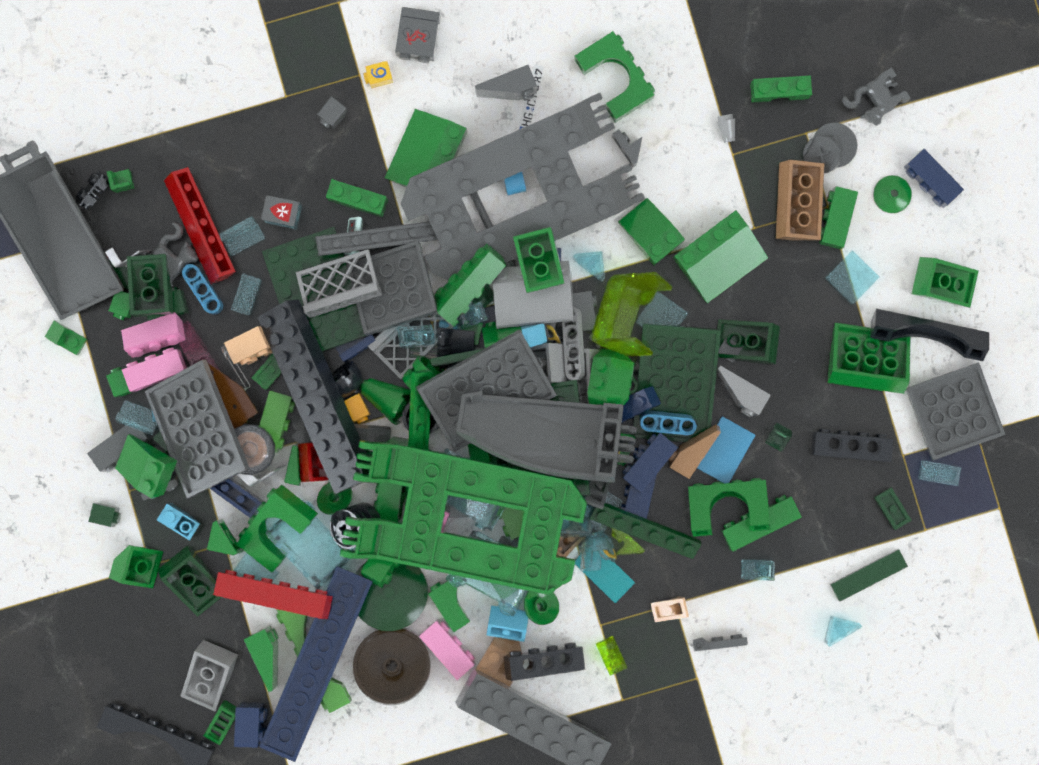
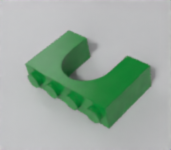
M612 31L576 54L574 60L584 75L608 62L617 63L627 71L629 86L623 93L605 104L606 110L616 123L652 100L655 95V89L650 82L647 83L643 77L645 74L641 67H636L633 60L635 59L629 50L626 51L623 47L624 41L619 34L616 35Z
M754 478L746 482L734 480L731 483L724 484L723 482H714L712 485L698 483L688 487L693 537L712 535V508L716 502L725 497L739 498L748 506L751 532L771 530L766 480Z
M280 485L277 489L272 488L267 494V502L263 501L257 508L259 513L257 515L254 514L248 521L250 526L248 528L245 527L238 535L240 539L236 544L271 573L281 565L289 551L269 535L266 526L267 518H279L299 534H302L318 515L315 510L283 485Z
M449 574L446 577V582L443 584L437 582L431 586V591L428 595L452 631L456 632L470 622L469 617L457 599V588L466 577ZM491 583L501 600H504L518 590V588Z

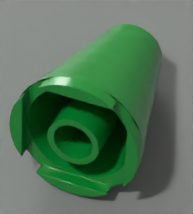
M373 378L364 380L360 387L361 394L392 424H400L401 421L399 419L405 406L410 402L411 390Z

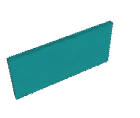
M594 542L576 558L575 565L614 603L635 583Z

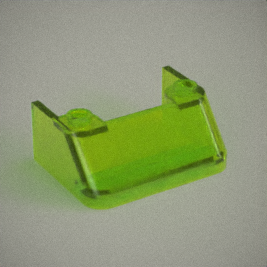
M656 272L616 274L612 276L607 283L591 334L592 341L601 347L626 356H652L653 351L637 338L630 336L640 305H647L652 302L656 291L672 290V286Z

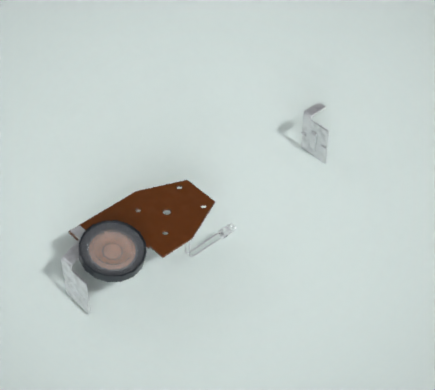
M113 247L105 252L114 267H127V259L121 262ZM153 249L141 250L132 256L149 255L153 252ZM224 345L221 347V351L223 352L226 360L230 362L229 359L231 357L227 351L226 346ZM208 363L210 370L214 372L213 378L249 465V469L237 475L251 487L264 481L287 465L279 466L275 470L269 471L260 479L253 476L263 472L271 465L275 457L274 440L265 428L258 425L245 424L249 418L258 413L245 392L246 386L243 388Z

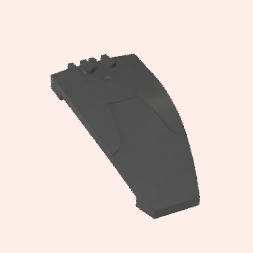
M483 391L462 394L456 431L459 436L482 450L529 470L565 478L615 483L617 462L632 463L634 459L630 455L619 454V451L633 452L635 450L633 445L636 441L632 437L621 436V433L635 434L637 429L633 426L622 425L623 405L604 403V405L503 397L483 395Z

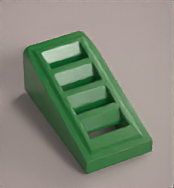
M293 445L284 482L301 486L299 448L297 445Z
M224 700L203 736L220 745L235 721L237 706ZM219 716H222V717H224L225 719L229 720V723H228L227 721L223 720L222 718H220ZM215 723H218L221 726L225 727V730L217 726ZM211 729H213V730L219 732L220 734H222L221 737H220L219 735L213 733V732L211 731Z

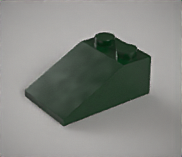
M166 254L128 256L127 272L130 315L141 317L174 314L173 295Z
M718 319L717 329L721 330L719 348L726 337L729 346L733 348L743 347L738 355L718 354V358L776 364L780 326L768 322ZM730 339H731L732 341L736 342L737 344H736V345H732L731 342H730Z
M188 545L158 569L160 580L197 617L221 598L213 595L217 578Z

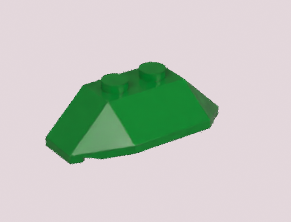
M601 349L593 357L588 386L589 404L604 405V403L624 405L629 400L635 364L621 349Z

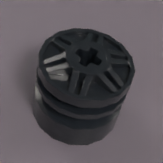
M364 502L338 510L332 515L330 520L331 536L340 547L346 549L355 548L356 545H345L342 543V538L357 539L343 535L345 529L355 532L359 531V526L346 525V517L380 518V515L375 507Z

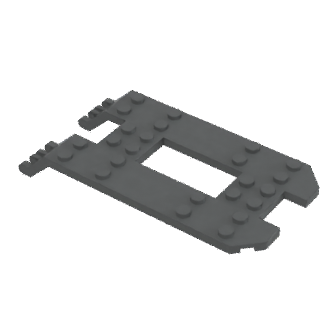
M601 92L569 108L410 177L400 204L408 221L424 214L427 215L441 246L440 249L424 256L432 274L449 280L453 274H457L461 270L462 265L466 261H470L475 256L479 248L484 247L486 244L497 251L506 263L518 257L513 239L514 236L551 227L556 241L614 216L645 199L643 193L636 194L631 198L628 195V192L640 188L639 183L625 188V185L637 180L635 175L623 181L621 179V174L633 169L631 163L583 186L568 153L569 150L588 143L604 133L615 129L612 122L601 128L599 127L598 121L610 117L609 112L595 117V114L607 109L605 104L594 110L590 106L591 103L603 98ZM533 167L547 202L477 232L462 198Z

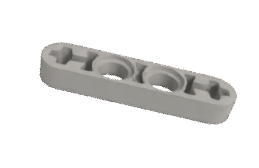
M573 306V312H575L574 320L562 322L565 373L568 379L580 381L585 376L582 314L579 308ZM571 329H576L577 331L574 339L569 337ZM573 348L578 350V355L575 358L570 356V351ZM575 369L579 371L575 375H572V371H575Z

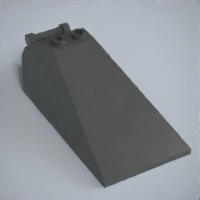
M32 140L9 155H2L0 162L6 172L0 174V218L60 320L125 289L47 151L40 154L38 145ZM28 153L31 154V159L13 167L12 162Z

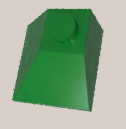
M129 545L114 559L109 578L122 584L153 589L163 551Z

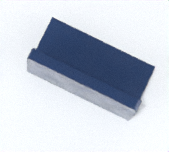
M369 335L335 348L343 362L346 363L369 348L368 345L376 340L373 335Z

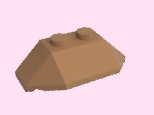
M494 637L475 669L511 686L513 681L506 680L503 656L510 655L509 652L521 651L522 653L520 642Z

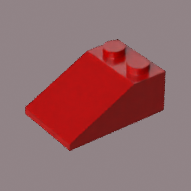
M313 443L298 444L301 482L329 480Z

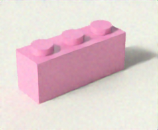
M175 312L174 314L165 315L121 330L124 350L132 358L141 357L143 354L158 351L161 348L185 341L183 322Z
M169 348L162 351L163 355L156 357L154 354L145 357L144 362L138 363L135 361L127 364V368L122 369L129 391L136 392L155 385L186 369L181 351Z
M437 619L419 637L455 679L458 680L475 665L473 661L475 657L469 650L465 652L461 647L463 643L456 635L452 637L448 632L450 628L444 621L439 622Z

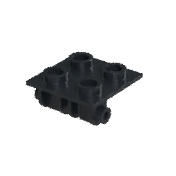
M100 171L97 173L93 172L87 180L89 182L85 189L82 187L76 194V202L87 210L89 207L92 208L97 201L89 195L90 193L99 199V196L93 193L92 190L95 189L99 193H103L95 186L104 191L109 185L108 177Z
M437 327V357L475 350V331ZM453 363V364H448V365H449V366H454V365H456V364H458V363ZM442 365L440 368L446 369L448 365Z

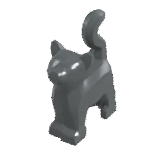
M891 67L881 73L875 80L856 89L853 101L843 97L842 102L847 108L853 109L861 103L862 94H866L875 107L867 109L860 116V119L865 118L869 123L878 126L881 124L884 114L892 111L899 102L906 103L911 98L907 91L896 95L891 94L888 87L893 88L898 85L893 80L896 74Z
M178 222L172 223L176 232L162 236L159 244L153 249L151 254H166L171 288L174 287L173 280L182 273L183 268L187 264L195 263L198 260L192 244L188 245L185 242L178 256L166 246L168 241H176L181 238L183 227Z

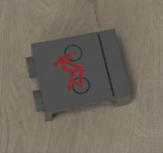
M402 7L395 49L396 56H399V59L410 60V58H414L422 63L434 61L437 29L441 18L440 12Z

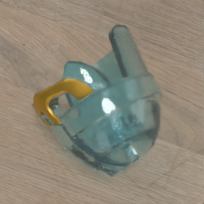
M604 531L588 534L579 547L581 571L600 570L601 557L604 560L609 559L615 563L617 556L613 541Z

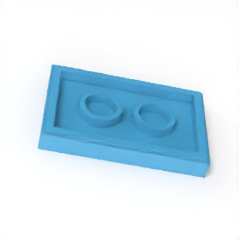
M721 416L717 423L721 433L697 469L723 483H729L752 443L755 434Z

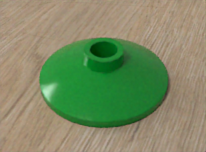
M890 175L878 181L874 188L873 197L876 205L882 211L898 213L909 205L912 191L905 179ZM892 190H895L897 192L896 197H893L891 195Z
M328 482L321 488L317 496L319 510L326 515H333L336 511L347 508L352 500V488L335 494L330 482Z
M529 591L524 599V610L527 617L533 623L547 625L552 623L558 616L559 601L554 592L546 595Z

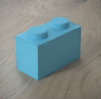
M491 605L486 635L524 642L528 624V617L525 611Z

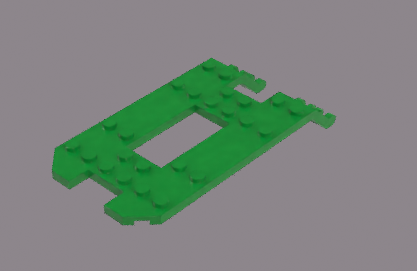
M360 440L359 447L361 449L373 450L372 455L357 454V459L371 461V463L356 461L355 466L370 470L369 475L355 472L353 480L370 483H393L407 486L409 489L402 523L381 518L346 517V525L359 526V531L344 530L343 535L357 539L342 538L343 544L356 545L355 551L346 548L340 549L341 557L350 559L376 558L546 595L551 594L557 588L572 580L576 559L557 556L563 520L583 523L587 502L572 479L398 443ZM448 495L524 511L518 547L443 532L442 526Z

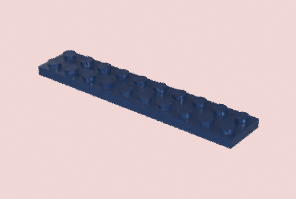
M336 567L326 590L327 595L333 596L328 619L314 618L263 736V742L260 743V748L296 762L373 581L342 567Z

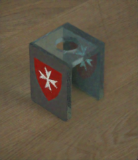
M267 195L261 219L268 224L297 230L302 205L300 202Z

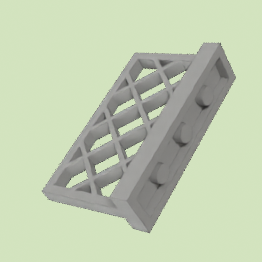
M368 249L296 272L304 304V313L309 318L382 295ZM366 256L367 263L364 268L356 265L359 258ZM345 262L350 264L346 274L338 271L339 266ZM354 267L362 271L357 280L349 277ZM326 268L332 270L327 280L319 276L322 270ZM335 273L343 276L339 286L331 282ZM365 273L371 275L372 283L365 285L360 282ZM308 274L314 276L309 286L303 283L302 276ZM317 279L325 282L321 291L313 288ZM347 279L355 282L350 290L342 288ZM329 284L337 288L331 296L324 294ZM311 290L319 294L315 301L308 303L307 296Z
M437 313L434 314V317L417 319L420 320V331H410L411 322L382 331L375 338L376 341L368 345V347L402 380L405 372L410 368L413 369L412 363L409 365V361L414 362L416 359L409 358V347H420V355L426 356L437 345V320H445L442 316L437 317ZM423 320H434V331H423ZM445 320L449 324L447 328L453 329L454 326ZM399 334H407V345H396V337ZM409 334H420V344L409 345ZM423 334H434V341L431 344H423ZM386 347H393V358H385L380 352ZM396 347H407V358H396ZM396 361H407L406 369L400 374L396 370Z

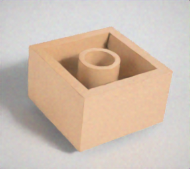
M257 326L224 343L233 364L241 363V366L257 362V357H266L273 354L261 326Z

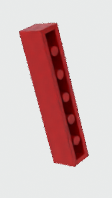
M189 168L171 172L164 182L210 284L227 279L236 271Z
M226 570L225 573L218 572L213 593L215 596L319 619H328L333 596L327 595V591L316 589L315 592L308 591L309 587L298 585L297 588L290 587L291 583L279 581V584L272 583L273 579L261 577V580L254 579L255 575L245 573L243 577L237 576V572L232 570Z

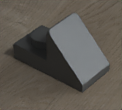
M618 129L612 134V138L634 168L638 162L642 137L629 145L630 139L625 132L621 133Z

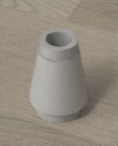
M733 114L719 116L717 125L724 143L735 141V118L733 119Z

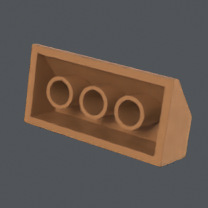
M787 160L779 163L776 239L821 240L824 163Z

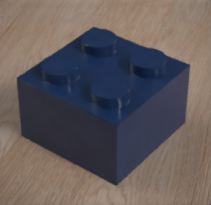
M241 702L236 707L234 747L258 748L260 743L263 742V736L267 730L264 727V721L267 720L268 708H265V703Z

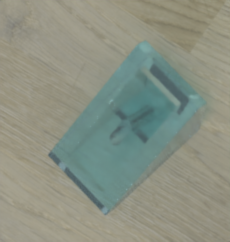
M602 251L578 253L573 256L572 259L601 283L604 281L605 273Z
M742 559L741 579L775 581V561L771 559Z
M830 615L824 642L830 647L860 629L862 625L856 621Z

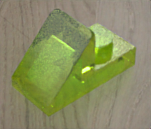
M611 528L614 532L612 536L619 543L622 540L625 542L617 550L616 555L641 554L645 552L628 534Z
M613 636L596 643L610 676L627 668Z

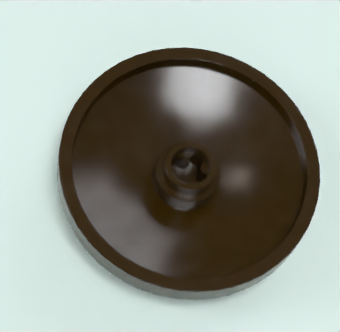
M406 629L397 631L377 630L371 633L358 646L353 659V674L359 689L370 700L383 705H400L412 700L423 690L430 675L431 662L426 646L418 636Z

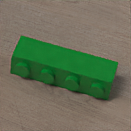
M782 495L775 499L776 503L769 506L771 530L751 532L749 512L740 516L741 520L737 522L732 520L725 523L721 532L730 550L733 552L802 518L792 496L786 497V495Z

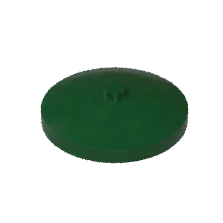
M366 562L358 569L356 574L362 576L361 570L363 569ZM400 564L398 568H394L390 582L384 584L383 588L372 583L358 615L360 619L372 628L381 631H397L414 623L422 614L428 598L427 582L419 567Z

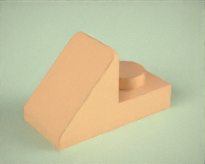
M679 596L670 600L651 603L655 622L689 617L684 597Z

